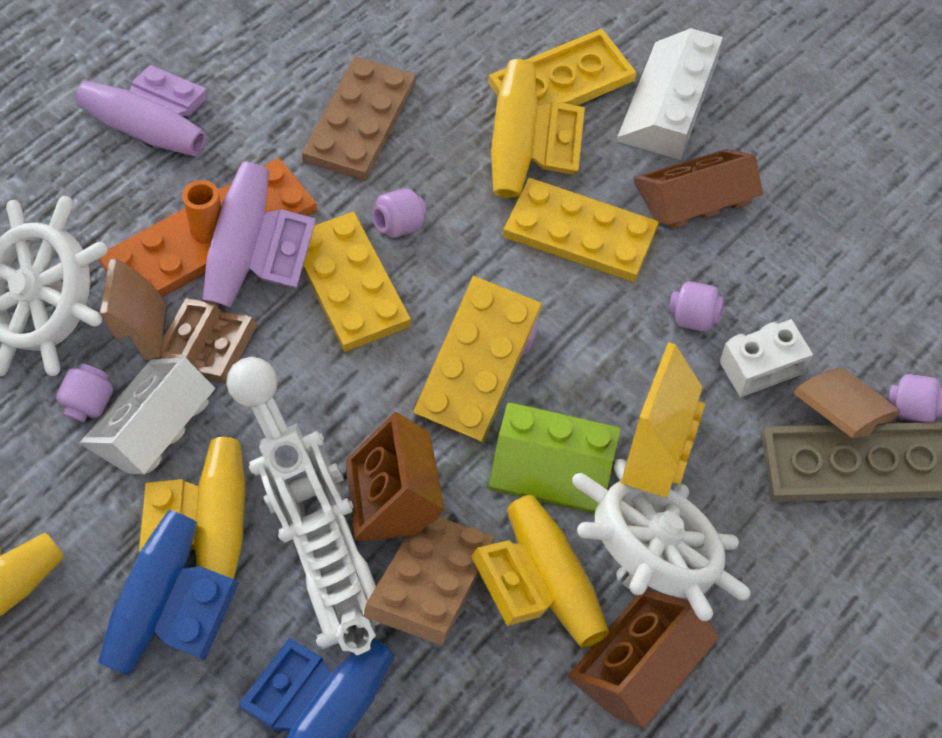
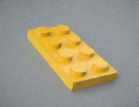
M602 28L526 59L535 65L537 106L552 101L577 106L634 82L636 78L634 68ZM506 68L489 75L488 84L497 97Z
M528 178L503 229V237L635 283L658 230L659 221Z
M353 211L315 225L303 271L343 351H350L411 327V318L355 212Z
M473 276L413 413L484 443L542 310V303Z

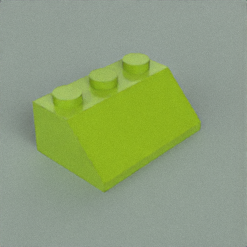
M508 402L498 436L488 490L518 497L533 495L540 502L595 514L599 503L577 489L572 483V478L577 473H583L605 489L608 488L621 427Z

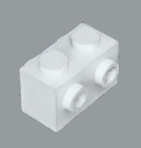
M792 319L779 324L777 322L769 323L759 331L746 336L745 334H738L725 343L720 364L741 398L805 374L813 353Z

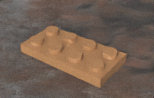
M354 56L302 152L303 162L366 181L416 84V74Z
M439 516L435 522L430 523L418 535L406 536L367 601L363 617L443 646L480 574L471 555L477 547L493 544L495 537L483 533L476 528L466 527Z

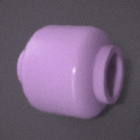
M401 188L380 195L372 209V219L375 227L391 238H397L420 230L426 214V205L423 199L408 188Z
M687 281L682 285L680 292H672L669 312L675 313V322L679 327L708 332L712 329L713 325L719 326L725 297L720 296L716 286Z
M80 364L79 368L69 369L56 394L57 402L65 407L63 415L85 423L87 417H101L113 392V386L108 381L109 375L86 364Z
M905 374L901 378L899 385H891L889 401L900 410L897 416L899 421L924 423L935 422L937 417L942 418V388L937 378Z

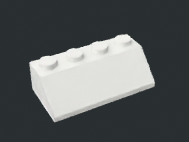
M690 28L655 42L617 136V142L681 160L717 65L723 37Z

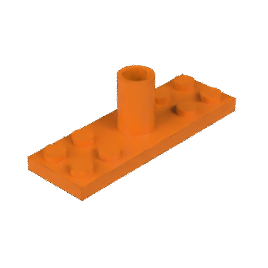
M279 157L263 166L269 169L265 213L283 209L309 216L317 211L316 201ZM207 180L191 182L182 192L184 209L108 249L107 253L98 259L100 265L107 273L109 260L118 259L146 278L162 297L205 274L207 255L221 206L232 183L218 190L215 184Z

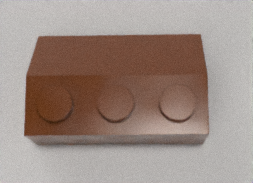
M729 149L720 150L633 177L635 185L654 220L667 224L670 228L684 226L689 223V218L698 215L701 218L718 215L721 213V208L730 205L732 208L750 205L752 198L763 195L756 155Z
M396 411L345 459L350 501L354 505L352 512L354 537L360 542L418 535L430 523L435 522L445 510L430 432Z
M646 590L642 595H636L608 628L609 634L603 640L593 645L567 676L572 683L615 718L644 729L656 717L658 711L674 691L682 685L683 680L697 663L706 656L708 650L719 636L709 621H702L697 617L688 600Z

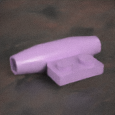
M150 65L131 82L130 91L92 81H84L77 90L76 104L113 129L154 147L191 156L198 155L204 146L206 139L205 131L183 117H189L207 100V89Z
M250 162L241 163L221 206L207 255L202 301L214 302L218 307L228 309L232 307L249 269L263 281L296 290L298 288L316 218L283 209L265 213L269 169Z

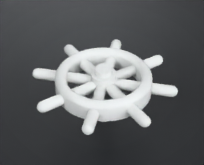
M62 196L58 200L49 225L25 223L20 202L10 200L6 204L11 229L0 237V342H2L0 348V376H4L8 372L17 348L41 351L46 373L50 376L58 375L60 363L55 346L67 338L80 320L91 326H98L102 323L100 313L86 306L90 288L88 264L103 257L107 253L108 248L105 243L96 242L83 250L79 242L64 230L73 207V201L69 196ZM42 241L34 261L31 245ZM56 250L61 262L48 269ZM17 256L20 264V269L18 270L11 267ZM7 281L10 291L4 294L5 283ZM17 304L12 320H10L7 309ZM53 305L56 309L52 316L48 318L46 306ZM32 314L35 331L23 333L29 316Z
M617 459L613 463V470L620 481L615 483L609 490L583 473H577L573 476V485L599 503L595 510V523L583 522L578 525V535L584 539L602 540L610 554L622 566L616 572L617 579L620 581L628 574L629 576L622 585L629 588L633 594L642 595L646 591L647 586L670 596L687 598L695 614L702 621H708L713 616V610L704 593L714 583L740 601H745L750 597V589L724 571L725 550L736 549L739 544L738 538L732 534L717 533L707 517L687 500L689 489L686 485L680 484L674 490L670 489L668 498L621 484L627 463L624 459Z

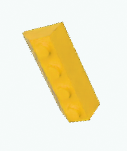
M668 342L640 414L621 484L668 498L672 483L681 484L706 404L699 401L703 387L676 344Z

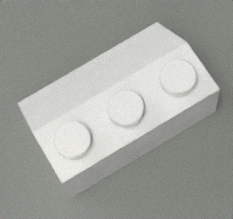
M186 357L151 359L80 443L127 474L145 475V473L151 472L159 465L162 460L161 454L168 445L175 443L183 436L186 430L184 426L192 416L198 415L206 408L209 403L207 398L216 388Z

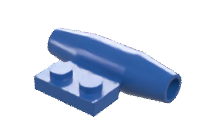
M168 510L139 552L113 608L99 656V664L129 676L156 634L164 644L200 659H206L239 582L201 566L186 568L198 522L171 510Z
M288 638L239 703V706L244 713L274 732L289 731L286 738H348L372 704L395 656L386 645L373 638L370 650L360 655L352 652L330 673L321 656Z

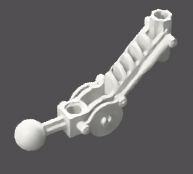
M256 357L240 359L232 365L227 374L226 384L228 392L236 402L252 408L266 437L261 439L259 446L263 456L250 461L249 469L255 476L260 474L267 493L264 496L265 503H267L271 514L274 512L277 514L283 528L279 529V539L284 543L293 539L306 574L307 591L323 632L317 635V645L324 650L339 643L342 651H351L356 655H360L370 650L371 641L376 636L375 626L381 623L363 617L366 603L375 590L376 585L367 562L357 550L344 516L353 512L354 505L348 498L345 499L339 483L344 481L343 475L337 463L331 465L325 452L320 447L324 445L323 441L325 440L322 433H319L317 430L303 437L297 423L287 427L273 398L277 391L278 379L276 371L270 363ZM290 445L296 449L298 455L291 461H283L276 455V450L280 446ZM306 471V475L291 481L290 477ZM317 496L322 509L306 516L302 502Z

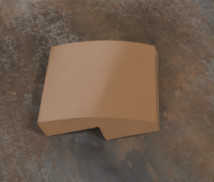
M118 259L109 260L100 315L116 339L130 336L145 360L159 358L167 303L155 287L136 270Z
M185 298L162 339L160 357L155 359L186 357L207 380L226 384L229 370L233 364L240 360L257 324L252 316L221 312L218 305L214 302Z
M836 368L820 373L802 383L794 391L797 397L851 438L868 437L877 424L893 423L900 413V410L894 404L845 368Z

